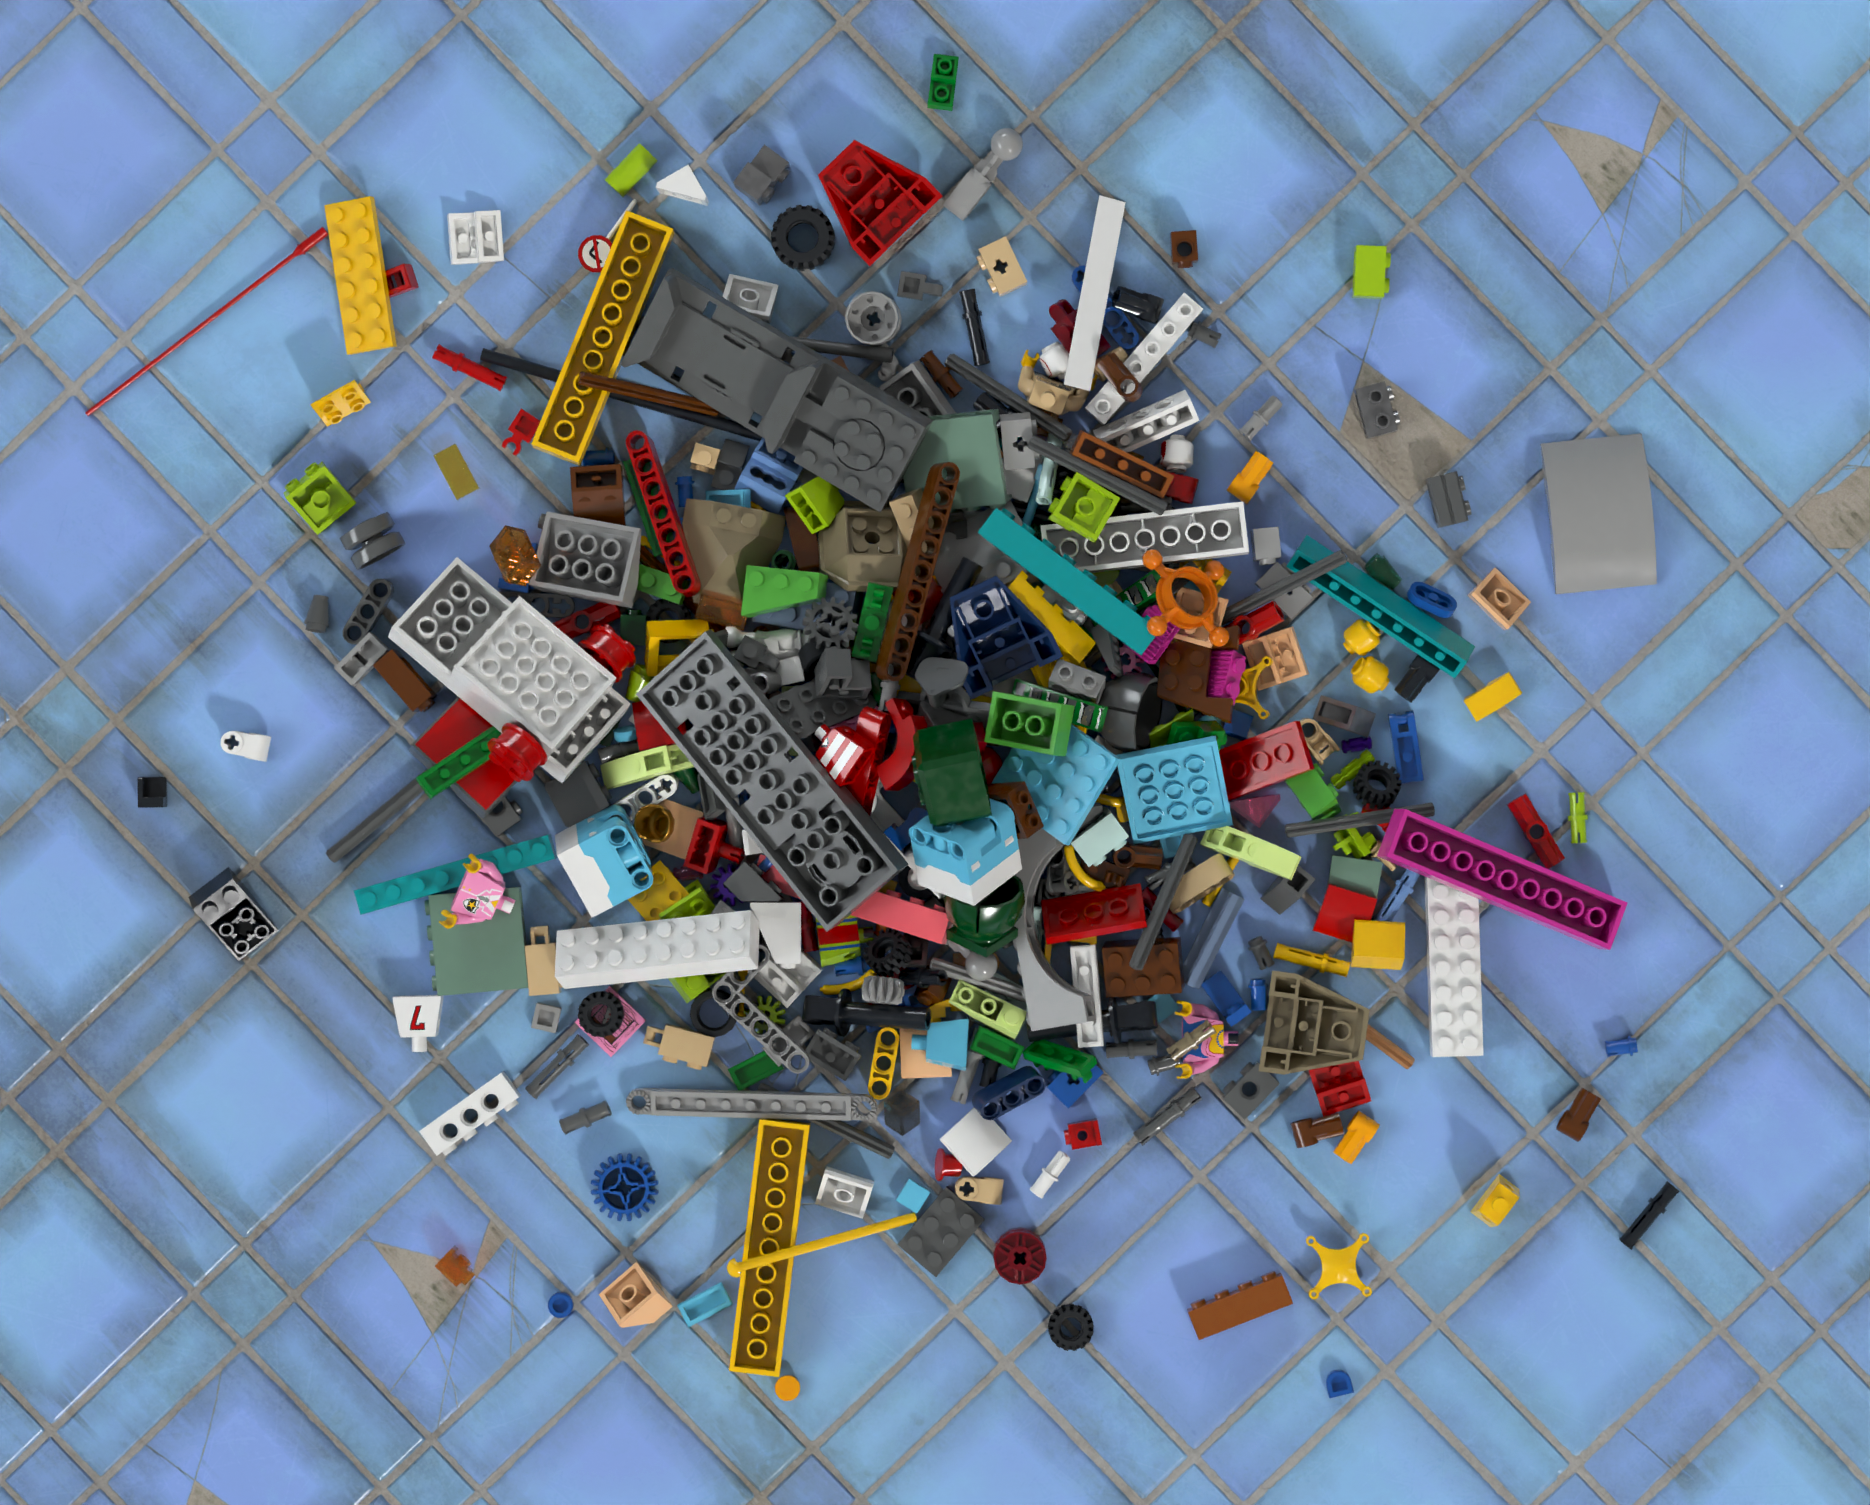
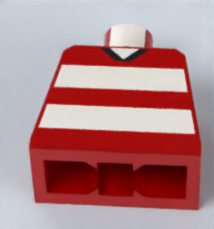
M823 724L815 732V736L822 742V745L816 752V757L838 786L852 784L877 749L874 743L846 725L835 727L831 730L826 724Z

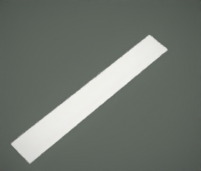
M1099 195L1064 385L1087 391L1091 389L1126 203Z

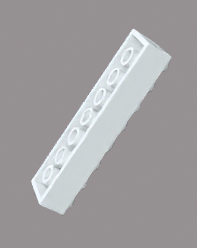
M1243 501L1166 510L1162 515L1150 512L1109 517L1094 543L1073 530L1068 531L1058 524L1041 525L1042 540L1045 538L1056 546L1054 552L1061 557L1066 554L1077 563L1074 567L1081 572L1084 569L1091 573L1145 567L1142 558L1144 553L1150 549H1155L1161 553L1163 564L1249 554Z
M1424 876L1430 1056H1483L1479 899Z
M751 910L559 930L557 931L555 978L564 989L758 969L759 921Z

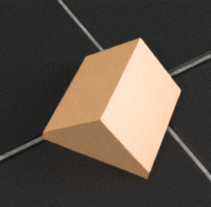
M1496 568L1492 569L1467 595L1503 630H1508L1531 603Z

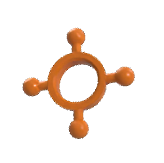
M1155 549L1146 551L1142 558L1144 566L1155 570L1161 577L1156 587V600L1162 612L1161 616H1153L1148 620V632L1153 636H1161L1166 632L1168 622L1187 630L1196 629L1203 625L1209 632L1210 642L1217 647L1224 646L1229 640V633L1224 627L1216 626L1213 622V612L1217 606L1218 595L1212 581L1219 580L1223 576V564L1217 560L1209 561L1205 565L1204 572L1191 566L1171 569L1165 567L1162 563L1163 557L1159 551ZM1175 578H1186L1200 589L1204 599V609L1201 615H1190L1176 603L1172 593V582Z

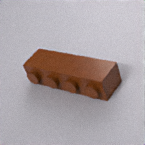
M1080 430L1069 452L1162 499L1174 478V475Z
M1275 1271L1262 1275V1280L1252 1283V1280L1237 1285L1238 1289L1230 1293L1228 1289L1214 1294L1215 1298L1205 1301L1203 1298L1190 1304L1191 1308H1188L1187 1311L1198 1339H1204L1293 1304L1282 1274H1276Z

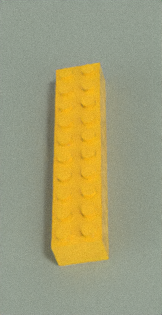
M626 210L531 443L533 448L581 466L610 392L579 385V373L583 371L616 379L674 237L673 228Z
M759 1119L742 1262L750 1258L796 1246L811 1123L781 1119ZM794 1257L741 1271L729 1371L774 1377L780 1376Z

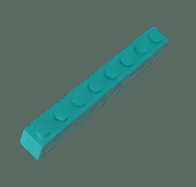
M1003 507L1000 511L995 508L978 531L980 536L1141 656L1156 637L1147 630V622L1150 619L1148 615L1142 618L1136 613L1138 608L1128 600H1125L1124 603L1115 597L1118 593L1105 584L1102 588L1095 582L1097 577L1086 569L1081 572L1074 567L1077 562L1066 554L1061 557L1054 552L1056 546L1045 538L1041 542L1033 536L1036 531L1027 524L1023 523L1020 526L1013 521L1016 516Z
M1306 535L1286 567L1296 573L1334 552ZM1349 562L1309 581L1454 679L1468 662L1475 648L1474 645Z
M551 834L475 855L477 859L494 863L501 874L557 858ZM468 857L354 890L360 915L459 887L466 872L463 863L469 864L471 859Z

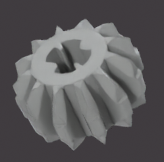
M868 976L864 978L862 984V999L871 1003L898 1005L902 1003L904 997V982L897 978Z

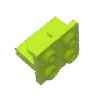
M697 879L685 887L689 895L661 912L659 917L662 920L709 915L716 906Z

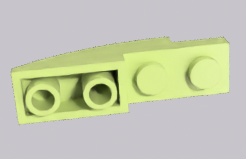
M676 744L652 748L600 765L604 785H606L608 790L694 767Z
M1229 826L1206 830L1200 842V845L1205 848L1244 861L1253 867L1292 880L1301 860V856Z

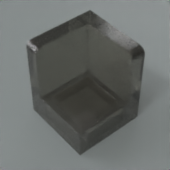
M903 1090L884 1101L885 1125L900 1135H905L920 1124V1101Z

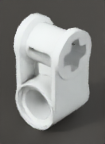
M229 731L222 736L220 745L229 754L267 762L271 737L256 733ZM234 735L235 740L239 741V745L231 749V744L227 743V739H231Z

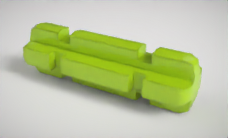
M1365 750L1359 755L1360 758H1355L1340 770V774L1336 773L1330 778L1331 783L1336 789H1341L1346 785L1345 782L1347 780L1350 782L1355 778L1363 764L1367 765L1369 761L1375 762V758L1370 751Z

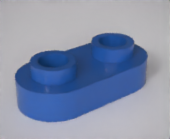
M1414 582L1407 592V598L1414 606L1420 607L1441 618L1451 617L1457 608V602L1451 595L1423 582Z

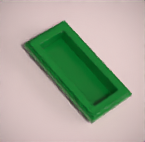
M979 1026L969 1049L1015 1070L1025 1047Z
M762 1051L729 1068L728 1071L738 1091H742L784 1068L782 1064L778 1067L766 1052Z

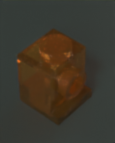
M453 1246L435 1267L457 1287L460 1283L466 1285L475 1274L472 1272L473 1269L469 1267L471 1262L463 1254L458 1256L455 1253L458 1248Z

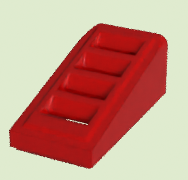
M404 263L385 271L389 298L419 287L411 264ZM391 276L395 277L397 288L394 287Z

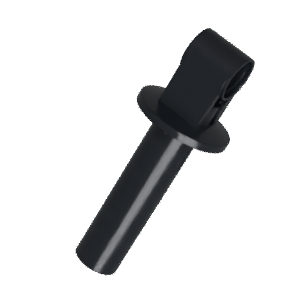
M965 557L961 559L925 629L921 628L922 631H917L905 675L916 680L915 673L919 664L924 659L930 657L941 658L943 652L952 653L954 651L944 641L948 635V628L953 625L950 597L974 586L983 569L981 565Z
M843 988L838 998L806 995L801 1021L812 1025H835L837 1034L843 1037L849 1032L851 1024L928 1031L931 1025V1009L926 1007L853 1002L850 990Z
M1109 997L1107 1009L1101 1010L1103 1032H1110V1036H1113L1116 1044L1121 1043L1122 1032L1158 1028L1155 1001H1141L1118 1006L1116 998ZM1026 1022L1029 1042L1077 1036L1076 1024L1031 1031V1027Z

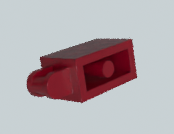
M1061 299L1049 307V314L1056 322L1050 329L1067 352L1070 353L1078 309L1074 310L1067 300ZM1102 333L1096 359L1111 347Z

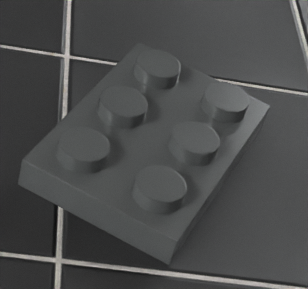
M946 1186L897 1245L932 1275L937 1277L985 1218Z

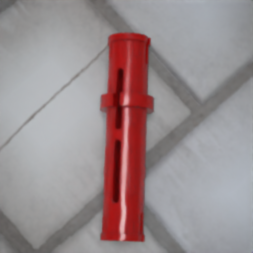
M438 344L437 351L434 352L432 359L452 367V370L455 372L460 371L501 392L507 380L506 376L466 358L465 354L461 352L457 354Z

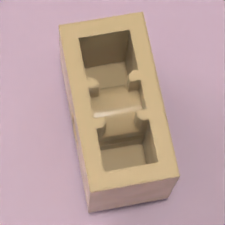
M1006 236L978 249L980 255L976 259L982 271L987 269L991 277L987 282L993 294L998 292L1001 297L1027 285L1025 275ZM999 261L1002 265H1007L1004 274H1001L1000 271H994L996 263Z

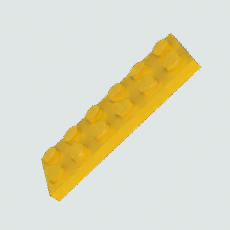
M368 196L324 205L347 355L397 347L374 197Z

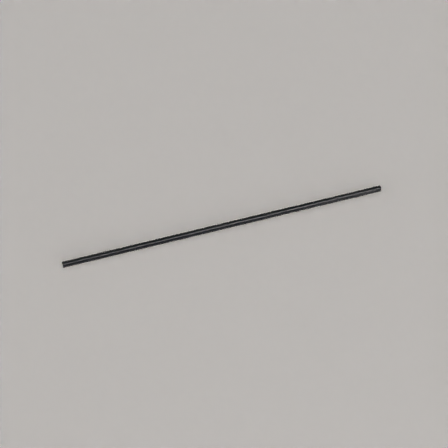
M483 348L480 357L481 361L553 382H557L561 370ZM610 392L609 398L756 441L762 439L760 435L738 422L723 417ZM1012 502L1018 515L1023 518L1027 506ZM1039 509L1036 510L1033 521L1045 525L1056 524L1048 519L1051 513Z

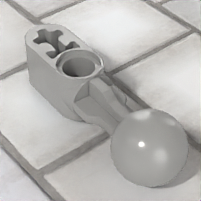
M1010 128L998 130L991 139L992 152L985 160H980L974 168L970 169L943 206L964 221L991 187L992 181L998 175L997 169L1004 160H1013L1021 153L1023 141L1020 134Z
M934 895L925 902L924 906L934 908L936 904L945 907L943 899H939ZM947 939L945 945H949L954 952H960L966 958L965 969L972 979L986 981L993 977L997 970V960L994 954L983 957Z

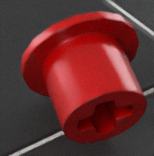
M939 1148L935 1158L936 1180L941 1181L943 1176L960 1177L962 1164L953 1154H946L944 1149Z

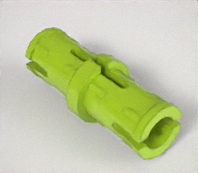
M1578 792V803H1576V793H1568L1570 805L1568 821H1571V843H1578V832L1580 833V843H1587L1585 820H1588V815H1585V792Z

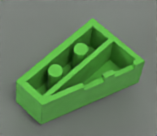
M747 565L741 616L751 618L791 607L821 602V598H826L828 575L816 572Z
M1317 763L1313 765V770L1284 780L1312 820L1331 818L1342 811L1336 799L1339 795L1331 783L1326 785L1321 777L1325 774Z

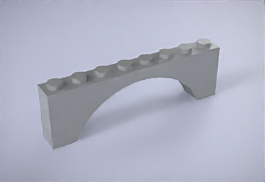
M1041 828L1028 839H1018L1022 870L1015 874L1023 883L1025 905L1022 916L1014 925V927L1018 928V937L1013 940V945L1018 952L1019 962L1017 968L1020 976H1022V996L1027 1004L1026 1020L1031 1027V1031L1096 1020L1092 995L1074 988L1056 973L1045 958L1037 939L1034 925V899L1037 885L1049 861L1065 846Z

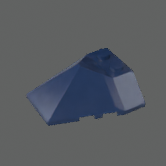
M996 575L950 597L957 660L965 662L968 666L969 672L963 686L970 700L993 690L994 685L1036 665L1042 667L1063 657L1052 632Z

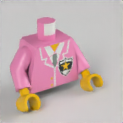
M474 854L468 855L471 861L469 864L463 863L466 872L451 905L453 913H450L448 910L441 911V914L447 917L445 921H439L442 926L449 929L454 925L478 923L486 919L491 920L496 909L510 914L515 900L503 895L505 882L494 863L477 859Z

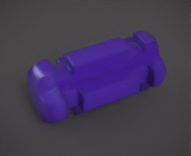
M1371 737L1348 739V741L1342 740V752L1346 754L1347 751L1352 753L1363 751L1365 748L1371 749Z

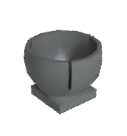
M1128 672L1120 678L1105 681V689L1098 704L1108 707L1100 734L1113 748L1125 753L1149 749V734L1153 728L1159 725L1163 699L1157 695V677L1147 673Z

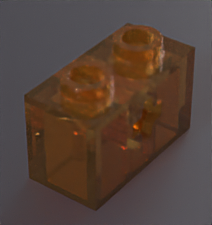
M505 525L489 546L503 579L509 584L526 586L541 567L530 539L523 529Z

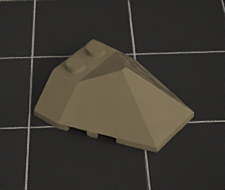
M687 498L682 527L701 583L700 591L693 596V602L741 611L747 565L769 566L773 555L782 542L786 517L764 510Z
M1272 970L1259 1071L1285 1075L1363 1060L1370 1009L1299 974Z

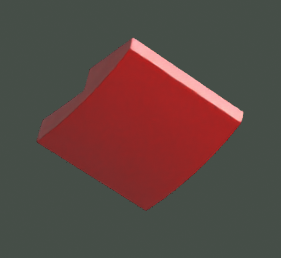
M642 701L632 703L639 751L642 752L664 745L676 744ZM686 720L678 727L682 735L688 732Z
M1328 883L1313 931L1352 943L1354 920H1371L1378 899Z
M1359 1061L1308 1070L1323 1117L1371 1102Z

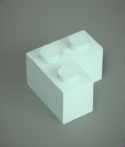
M1104 806L1103 813L1099 819L1075 836L1071 845L1088 867L1092 864L1097 866L1107 858L1105 855L1112 849L1117 851L1127 843L1126 839L1129 835L1109 809Z

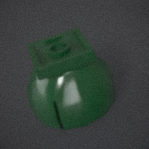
M1016 875L1012 876L974 906L943 894L946 915L953 924V927L947 930L946 939L983 957H988L1018 937V928L1014 927V925L1022 916L1025 896L1023 883Z

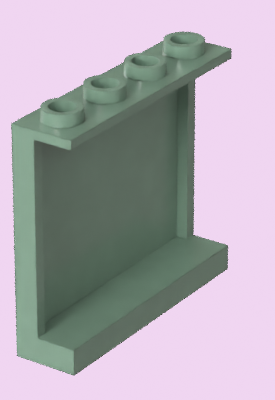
M992 409L927 416L933 422L903 477L905 492L907 493L921 488L923 492L931 466L936 463L953 462L959 468L960 477L950 513L957 511V508L975 511L981 509V506L990 505L991 509L1004 507L1012 498V494H1007L996 422L1000 419L999 410ZM943 468L942 470V477L944 480L947 477V471L945 468ZM938 492L935 495V501L937 504H939L940 502V495Z
M521 886L505 888L503 895L515 900L510 914L496 909L491 920L486 919L478 923L454 925L449 929L442 926L439 921L447 919V917L441 914L442 910H448L450 913H453L451 905L456 893L428 895L429 900H425L426 916L430 915L431 925L427 926L428 940L433 941V950L429 952L431 966L435 965L436 976H432L433 991H437V996L528 988L525 945L527 943Z

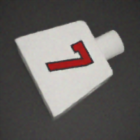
M414 995L393 997L400 1037H412V1052H426L427 1037L438 1036L443 996Z

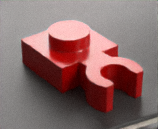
M521 408L508 428L514 434L503 441L502 447L505 449L509 443H515L516 449L513 455L517 456L522 450V441L524 440L530 444L534 438L540 420Z

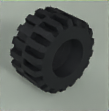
M809 205L789 207L786 209V212L778 216L776 222L774 221L771 232L772 246L780 261L788 265L789 268L799 269V271H805V269L813 270L816 266L824 264V261L831 256V251L835 245L834 230L829 218L818 208L815 209ZM802 223L813 226L818 234L816 246L804 253L792 249L788 242L790 230Z

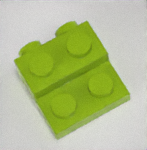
M323 461L319 464L316 462L310 464L304 471L306 475L299 481L297 478H294L285 486L286 491L283 493L288 502L317 535L356 504L353 497L341 485Z
M1076 472L1072 478L1067 476L1062 483L1060 489L1064 492L1060 499L1055 497L1050 504L1048 511L1051 512V515L1048 519L1068 531L1073 530L1094 543L1111 516L1120 497Z

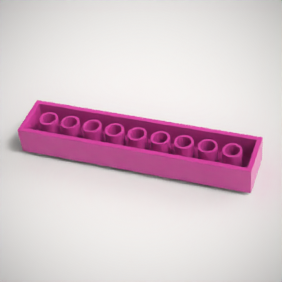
M1394 809L1377 857L1597 949L1611 950L1627 906V902L1407 809Z

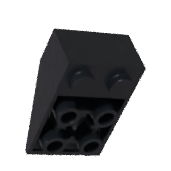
M229 867L189 896L195 913L238 961L278 932L277 927Z

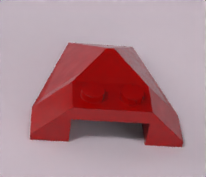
M856 140L849 144L818 174L852 249L869 267L943 197L925 177Z

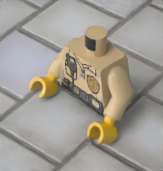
M1026 350L1021 360L1023 367L1021 368L1018 389L1025 395L1027 402L1058 415H1063L1069 411H1079L1089 395V391L1064 385L1063 381L1049 378L1047 375L1034 371L1033 368L1039 359V354L1036 353L1035 357L1031 358L1028 355L1029 350ZM1097 375L1092 379L1090 391L1095 388Z

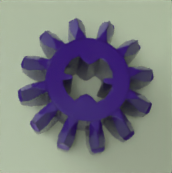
M729 863L727 866L728 873L720 866L718 870L722 877L717 874L712 875V878L719 881V883L711 884L710 888H719L720 890L713 895L714 898L722 894L724 895L722 898L724 903L730 898L731 906H735L736 896L724 884L734 873L733 865Z

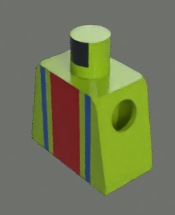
M849 915L838 926L829 931H826L816 919L821 967L861 956L860 943H867L868 940L872 942L874 940L872 938L874 935L873 927L858 928L855 916Z

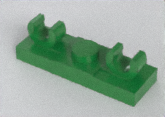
M868 582L851 657L877 662L894 587Z
M1046 1040L1035 1041L1022 1052L1024 1059L1033 1062L1035 1067L1038 1068L1040 1065H1043L1046 1071L1053 1069L1062 1073L1065 1072L1071 1074L1074 1080L1081 1077L1084 1083H1087L1092 1078L1091 1069L1097 1064L1096 1056Z

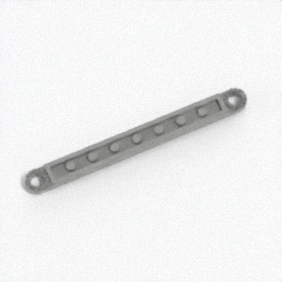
M636 1088L629 1093L626 1099V1106L633 1114L656 1116L867 1121L873 1118L877 1111V1102L874 1097L868 1094ZM641 1095V1097H644L646 1105L644 1107L635 1106L633 1097ZM867 1101L871 1105V1111L869 1113L860 1112L857 1107L858 1103Z

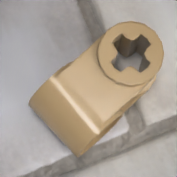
M1310 718L1299 720L1301 727L1308 722L1313 725L1314 731L1312 735L1305 737L1309 753L1320 765H1323V760L1334 751L1338 752L1340 748L1315 720Z
M965 1176L959 1178L955 1183V1192L962 1200L994 1205L1002 1204L1004 1179ZM965 1182H969V1185L973 1187V1191H968V1195H964V1192L959 1190L960 1186L965 1185Z

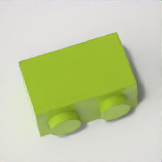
M1356 245L1354 247L1352 298L1383 299L1384 293H1389L1390 279L1385 278L1386 268H1390L1391 253H1386L1387 246Z

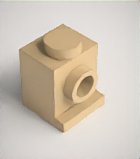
M696 443L690 461L692 463L690 468L714 475L721 450Z

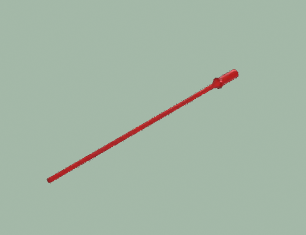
M321 227L302 243L297 244L292 254L85 412L86 415L89 416L292 259L302 254L305 255V252L329 235L325 228Z

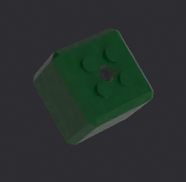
M972 718L917 730L913 735L915 755L911 756L914 768L913 773L919 788L918 793L921 806L926 805L930 823L941 827L992 816L986 775Z

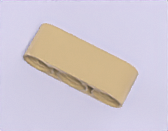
M1222 853L1210 857L1183 875L1169 907L1173 914L1191 906L1235 876Z

